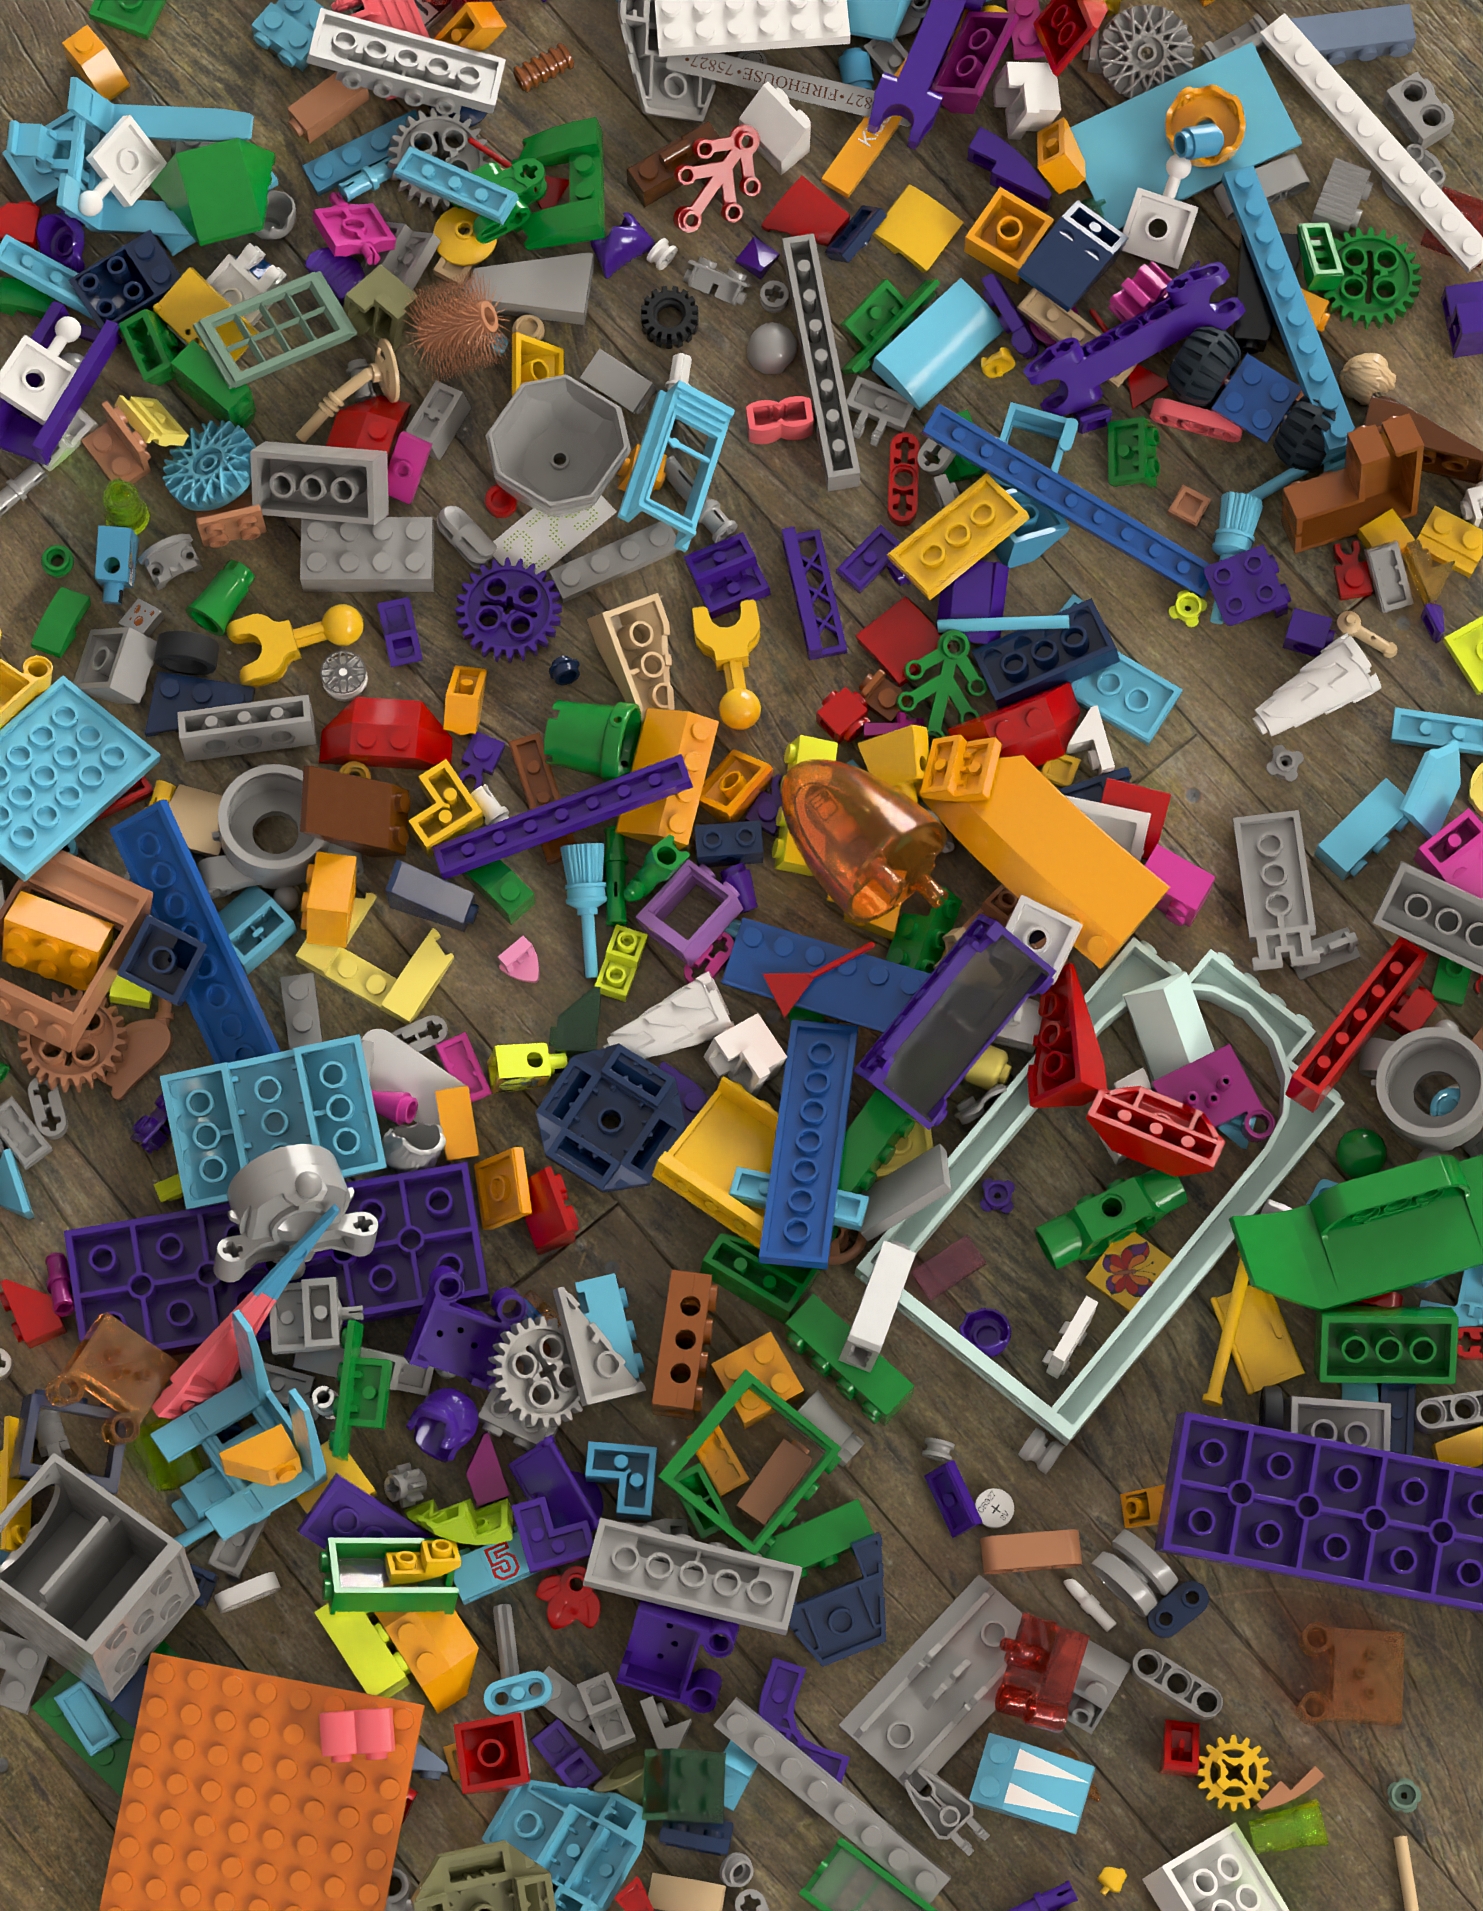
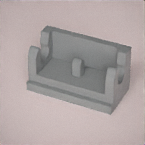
M1257 13L1252 16L1248 23L1213 43L1211 41L1205 43L1201 47L1200 52L1205 60L1210 62L1252 42L1260 56L1270 50L1259 38L1260 32L1268 27V25Z
M600 348L580 377L582 381L588 383L633 414H639L657 390L651 381Z
M435 381L405 432L432 443L429 455L433 459L440 461L471 410V406L462 391Z

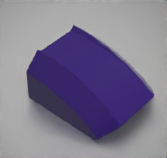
M976 562L940 592L937 620L1003 617L1009 567L999 562ZM1001 630L962 632L966 635L969 642L988 644L1001 637Z

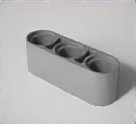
M1295 154L1285 156L1255 169L1269 206L1303 192L1311 184ZM1221 183L1214 189V195L1228 221L1237 220L1225 187Z
M1483 1390L1428 1398L1415 1408L1414 1427L1424 1434L1483 1426ZM1463 1403L1467 1405L1471 1411L1470 1418L1462 1419L1458 1417L1455 1412V1404ZM1425 1408L1432 1409L1437 1415V1423H1426L1421 1417V1410Z
M1143 1649L1132 1659L1130 1672L1135 1680L1201 1721H1208L1220 1712L1223 1706V1698L1220 1692L1153 1649ZM1143 1657L1152 1659L1156 1665L1155 1672L1151 1675L1143 1674L1139 1671L1138 1660ZM1178 1676L1183 1679L1185 1683L1184 1692L1178 1694L1171 1692L1167 1686L1168 1678ZM1198 1696H1210L1215 1703L1214 1710L1211 1712L1201 1711L1197 1705Z

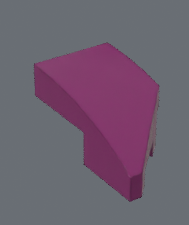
M900 711L897 712L896 723H864L863 741L910 725L924 727V719L906 718V713Z
M488 1431L483 1432L473 1456L470 1457L467 1463L468 1468L466 1470L477 1506L510 1495Z

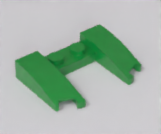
M597 117L555 126L523 139L524 149L519 159L512 160V165L526 158L540 161L543 167L569 163L570 203L532 213L524 224L514 229L516 233L523 230L528 237L523 243L525 248L533 250L605 238L603 131Z

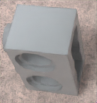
M1418 71L1391 87L1385 93L1383 106L1412 144H1419L1423 149H1426L1450 134L1455 121L1451 108L1446 103H1441L1435 95L1432 83L1426 78L1423 79ZM1414 95L1418 98V101H1409L1405 96ZM1431 119L1435 121L1437 125L1429 126L1425 124L1423 120Z

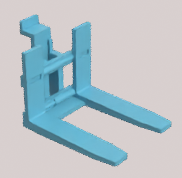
M71 77L67 109L76 115L73 128L60 127L59 130L53 131L52 129H47L42 124L19 123L16 120H11L9 122L6 150L15 157H34L55 172L54 178L59 181L56 205L63 209L69 217L76 218L84 223L85 227L92 232L144 234L151 230L154 235L191 236L182 226L177 215L173 211H169L164 201L136 200L132 206L123 207L111 190L102 199L103 207L100 213L92 217L83 215L78 209L79 195L85 191H93L102 180L89 162L83 163L84 157H87L122 116L126 115L132 116L149 140L222 142L234 138L250 140L254 117L246 112L217 108L112 104L77 77ZM86 123L96 129L93 142L84 136Z
M239 1309L232 1313L242 1379L150 1434L151 1439L168 1463L199 1444L202 1446L209 1457L211 1467L180 1487L182 1498L172 1503V1509L187 1530L207 1518L222 1541L227 1540L253 1523L257 1524L270 1516L272 1511L305 1491L309 1492L328 1480L324 1457L308 1405L295 1388L288 1392L290 1418L271 1391L254 1331ZM252 1413L258 1422L257 1424L224 1444L220 1442L216 1434ZM282 1423L300 1457L303 1471L287 1483H278L270 1487L225 1475L219 1453Z

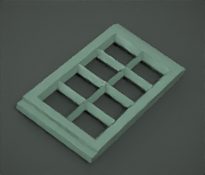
M314 271L200 319L199 322L193 324L195 332L229 389L240 387L350 340L351 337L357 335V331L321 271L316 273ZM309 288L320 308L302 315L291 295ZM285 299L295 318L276 325L266 306ZM259 309L270 329L251 336L240 317ZM324 312L335 332L316 339L305 320ZM234 320L244 340L226 347L215 328ZM299 323L310 342L291 350L280 331ZM274 334L284 353L266 361L255 341ZM249 345L259 364L240 371L229 352Z

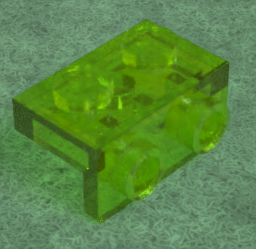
M163 1417L147 1426L136 1427L131 1430L134 1448L141 1456L147 1469L148 1481L157 1492L175 1490L205 1471L195 1447L170 1463L167 1462L150 1437L151 1433L173 1421V1419Z

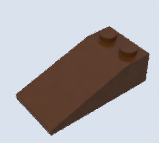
M1371 396L1362 426L1376 424V427L1381 426V422L1391 416H1402L1410 413L1424 443L1421 471L1473 484L1483 481L1482 450L1406 405L1397 403L1391 397L1379 396L1376 398Z
M304 766L300 821L301 833L372 858L406 855V844L409 840L407 830L408 812L411 806L409 790L386 782L314 766Z

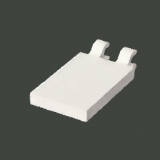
M249 243L237 259L233 255L228 254L206 281L234 306L280 286L288 275L280 267L276 268L274 265H271L260 280H258L249 270L257 265L266 254L258 246L254 247ZM272 304L266 306L267 310L271 307ZM258 309L243 317L254 326L262 317V314ZM167 325V327L187 346L188 344L169 325Z
M1086 1296L1071 1322H1064L1058 1332L1062 1336L1055 1351L1048 1350L1042 1360V1364L1048 1365L1046 1373L1056 1379L1059 1378L1060 1374H1065L1070 1365L1069 1359L1076 1346H1081L1087 1336L1086 1329L1098 1305L1097 1301Z

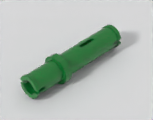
M616 826L604 828L605 855L603 866H606V925L615 927L616 924L620 926L627 925L626 900L624 899L623 892L626 887L625 866L629 864V857L625 855V836L615 833ZM615 887H617V897L614 896Z

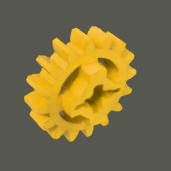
M1236 1735L1230 1736L1228 1744H1225L1224 1740L1219 1737L1216 1739V1749L1209 1744L1204 1748L1209 1755L1208 1757L1199 1756V1763L1204 1767L1199 1769L1196 1775L1203 1777V1782L1197 1788L1198 1790L1207 1788L1209 1793L1206 1795L1205 1800L1208 1802L1213 1798L1217 1799L1216 1808L1219 1810L1225 1803L1229 1804L1230 1812H1235L1239 1803L1244 1810L1250 1808V1798L1257 1803L1262 1799L1257 1792L1258 1790L1267 1791L1269 1789V1786L1262 1782L1263 1778L1271 1776L1270 1771L1263 1770V1765L1269 1759L1268 1757L1259 1759L1257 1754L1260 1752L1261 1747L1257 1746L1250 1749L1248 1747L1250 1739L1247 1737L1241 1744L1237 1743ZM1238 1751L1243 1753L1240 1758H1229L1222 1752ZM1212 1763L1217 1769V1781L1214 1784L1210 1776ZM1252 1763L1256 1771L1254 1784L1249 1778V1766ZM1226 1766L1230 1769L1235 1766L1240 1769L1237 1775L1240 1781L1235 1778L1229 1781L1226 1778L1228 1774ZM1226 1789H1237L1243 1795L1231 1797L1222 1793Z

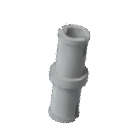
M33 461L15 479L10 478L6 481L7 486L0 491V518L19 500L24 501L27 499L26 494L48 477L37 462Z

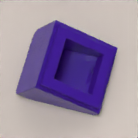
M1097 404L1073 413L1074 419L1078 421V432L1081 434L1107 427L1112 416L1111 408L1105 404Z

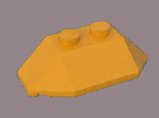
M387 1581L380 1587H393V1585H390L389 1581ZM417 1583L399 1584V1587H417ZM455 1610L453 1615H445L444 1611L374 1612L437 1714L467 1696L479 1647Z

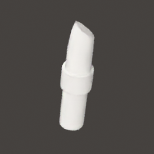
M1067 1579L1063 1582L1071 1595L1081 1604L1080 1607L1087 1614H1090L1106 1632L1110 1631L1117 1624L1099 1605L1100 1602L1092 1594L1090 1595L1076 1580Z

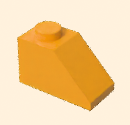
M466 2L434 39L480 52L489 47L507 26L492 2Z
M88 25L62 42L66 58L93 90L105 99L107 98L108 101H111L130 87L129 82L107 47Z
M1063 117L1038 131L1037 158L1039 171L1058 194L1078 187L1082 181L1086 180L1085 160L1067 120Z
M455 665L446 692L443 730H449L459 735L476 734L481 718L487 669Z
M282 1423L219 1453L225 1475L270 1487L278 1483H287L293 1480L297 1474L303 1472L300 1457Z

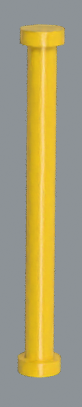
M1239 1249L1237 1253L1240 1257L1215 1363L1208 1391L1203 1394L1202 1398L1204 1404L1214 1407L1222 1406L1223 1398L1220 1396L1249 1280Z

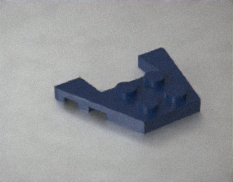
M879 1532L850 1543L862 1574L861 1577L796 1603L794 1601L789 1627L822 1667L886 1642L882 1537Z

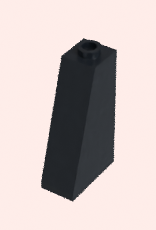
M1241 233L1235 297L1243 304L1246 311L1233 324V338L1237 342L1241 353L1256 354L1264 352L1276 321ZM1280 233L1295 272L1301 259L1298 234Z

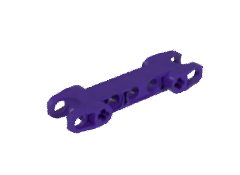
M986 0L931 1L899 77L884 72L874 93L872 112L867 127L868 132L876 134L886 118L895 115L901 116L911 124L907 147L914 150L917 149L924 136L932 128L941 107L944 95L930 89L936 79L965 9L982 11Z
M1215 262L1188 270L1179 275L1166 286L1169 298L1082 346L1078 339L1066 338L1047 348L1023 370L1031 385H1039L1051 379L1060 380L1057 390L1046 397L1040 404L1042 411L1059 416L1079 412L1102 397L1103 391L1099 384L1187 336L1189 337L1198 327L1211 326L1225 331L1231 324L1240 319L1246 311L1237 297H1229L1217 303H1209L1212 292L1218 286L1224 284L1230 276L1225 266L1221 262Z

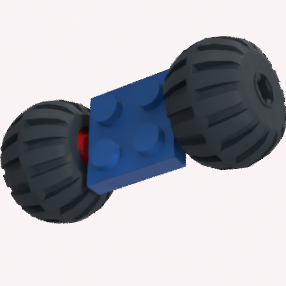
M1204 326L1195 329L1185 341L1169 368L1167 383L1172 392L1180 400L1196 406H1207L1219 396L1212 410L1265 444H1268L1282 422L1283 424L1276 435L1273 445L1279 459L1289 468L1309 471V473L1318 471L1323 466L1321 464L1326 457L1324 438L1320 429L1327 432L1331 427V424L1322 418L1321 415L1323 414L1335 421L1336 412L1311 404L1310 399L1306 395L1300 398L1290 412V408L1302 391L1299 385L1248 353L1234 373L1241 358V350L1235 339L1226 331L1216 327Z

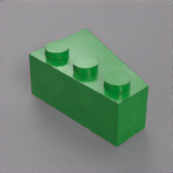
M720 1233L704 1257L700 1273L712 1275L713 1282L785 1325L820 1274L821 1269L759 1263L760 1249L743 1238Z

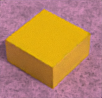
M1393 508L1359 528V533L1357 534L1366 549L1396 540L1398 541L1401 554L1412 548L1416 541Z

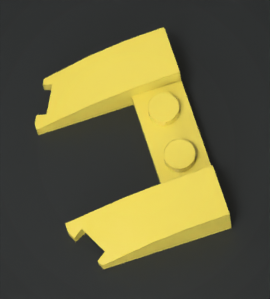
M366 893L365 899L355 898L347 944L376 900L377 896L375 894ZM432 928L398 979L341 947L306 943L305 940L297 952L296 958L305 967L402 1023L409 1025L415 1022L454 960V955L452 953L444 954L436 942L441 936L436 929Z

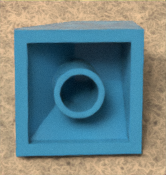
M1014 488L1005 491L1028 513L1030 519L993 548L1002 564L1009 568L1035 561L1064 536L1070 528L1063 517Z

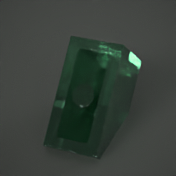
M601 987L590 989L558 1016L557 1027L551 1026L549 1046L555 1047L556 1054L566 1053L567 1058H572L579 1054L597 1050Z

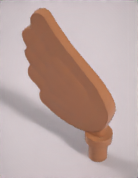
M159 997L158 1012L155 1013V1019H143L123 1027L126 1028L128 1038L123 1039L126 1041L127 1050L119 1051L122 1053L124 1061L123 1063L113 1062L116 1073L108 1072L105 1077V1083L112 1087L111 1094L115 1100H123L138 1081L156 1067L169 1053L173 1045V1036L169 1026L170 1022L174 1021V1013H171V1002Z

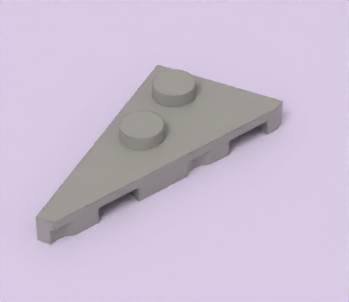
M564 1287L554 1289L553 1294L582 1407L646 1391L642 1381L637 1382L624 1366L626 1361L619 1353L612 1349L610 1341L594 1322L590 1323L578 1308L580 1304L574 1296L568 1293Z

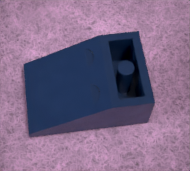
M1077 200L1058 220L1016 275L1069 312L1116 262L1129 237Z
M148 230L68 281L101 330L107 320L119 324L144 309L153 311V306L160 302L181 275L152 231Z

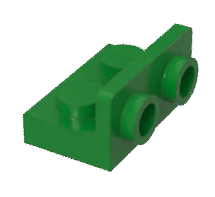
M1144 416L1108 422V481L1113 487L1145 483L1150 488L1157 486V476L1160 475V463L1156 457V446L1159 445L1160 436L1157 427Z

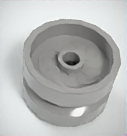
M1124 1529L1111 1543L1115 1555L1103 1551L1091 1563L1090 1567L1100 1581L1120 1601L1138 1615L1145 1617L1157 1605V1599L1153 1591L1166 1595L1177 1584L1178 1579L1171 1568L1155 1551L1136 1535Z

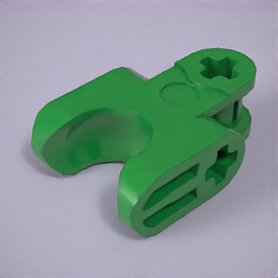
M526 158L503 171L497 163L492 162L470 172L517 193L519 197L503 225L479 215L474 220L473 235L478 242L486 244L521 226L529 219L531 211L528 206L543 199L547 193V183L544 179L545 169L540 161ZM451 202L452 205H454V206L457 207V208H464V207H462V206H459V205H457V204Z

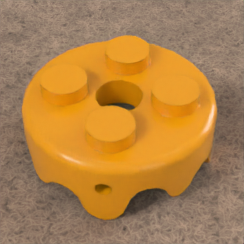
M1214 84L1201 88L1186 87L1178 93L1167 111L1165 119L1167 142L1171 150L1176 154L1174 137L1177 132H1181L1185 127L1197 126L1201 121H1210L1222 131L1224 145L1216 156L1192 159L1190 161L1191 165L1196 167L1220 165L1236 154L1245 137L1246 122L1242 103L1236 95H1232Z

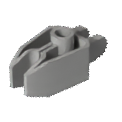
M918 1767L916 1769L917 1772L929 1783L931 1791L930 1794H922L906 1779L904 1784L913 1804L938 1839L948 1840L951 1838L970 1856L974 1849L957 1830L967 1823L972 1828V1831L984 1841L990 1836L973 1817V1803L938 1775L925 1768Z

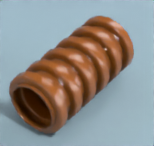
M558 43L556 49L551 47L548 49V53L541 52L539 58L532 57L530 63L525 61L522 63V67L515 66L513 74L522 91L528 93L531 87L538 88L540 82L547 83V78L554 79L557 73L564 74L566 68L569 70L573 69L574 61L567 47L562 43Z

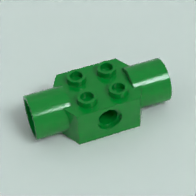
M1152 1168L1126 1181L1124 1178L1117 1179L1106 1187L1107 1191L1097 1196L1094 1193L1088 1194L1076 1202L1077 1206L1072 1210L1035 1227V1236L1051 1267L1054 1270H1058L1076 1260H1093L1103 1255L1111 1243L1118 1242L1133 1232L1141 1236L1152 1230L1166 1214L1188 1204V1198L1179 1177H1174Z

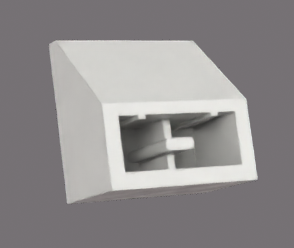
M766 82L740 116L739 125L745 124L756 129L760 138L757 151L782 175L810 152L811 122L803 111H796L789 104V98L779 87L775 89L769 82Z

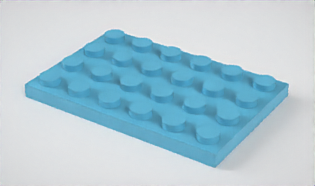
M64 676L59 678L0 730V862L24 882L157 765L161 758L160 753Z

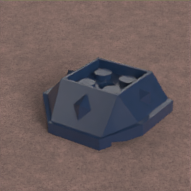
M619 1043L607 1046L604 1049L573 1056L536 1111L545 1157L602 1193L650 1186L654 1180L652 1173L658 1159L665 1151L668 1152L686 1129L676 1079ZM612 1115L618 1117L621 1122L617 1128L607 1129L602 1125L603 1119Z

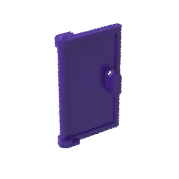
M552 1435L544 1437L542 1441L535 1444V1448L508 1464L527 1501L545 1496L554 1529L587 1520L590 1532L597 1530L600 1519L595 1515L556 1447L555 1439Z

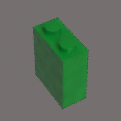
M194 340L171 362L177 386L220 423L221 420L225 421V423L230 421L235 427L239 425L245 429L254 420L256 408L250 387L244 384L240 387L229 389L208 352Z

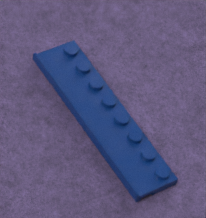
M743 917L721 984L775 1000L763 974L811 973L853 950ZM861 954L816 977L794 1007L884 1033L930 976V973L867 954ZM953 981L937 1000L936 1004L970 1031L976 1033L991 1015L996 993ZM931 1008L906 1041L958 1056L970 1039Z

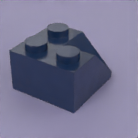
M147 914L116 975L175 1005L183 1006L198 976L208 945L172 925Z

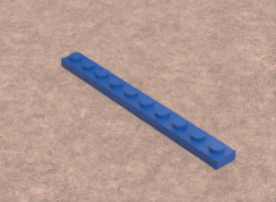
M941 404L936 406L921 434L1190 593L1196 594L1199 598H1204L1209 589L1204 569L1211 564Z

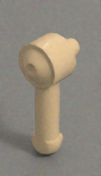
M1345 611L1338 616L1334 625L1338 636L1341 637L1348 633V636L1356 637L1383 653V656L1386 658H1393L1397 654V645L1386 641L1361 626V619L1355 612Z

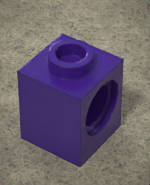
M1294 608L1282 648L1312 657L1322 654L1321 650L1333 641L1335 631L1330 630L1332 618Z

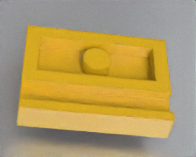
M1434 506L1412 549L1470 578L1483 555V530Z

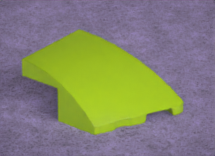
M471 1498L441 1510L438 1509L434 1499L404 1510L408 1519L435 1535L458 1543L491 1545L513 1540V1510L508 1498L477 1510Z

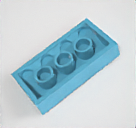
M960 278L875 357L872 370L919 411L1004 332V328L987 303Z

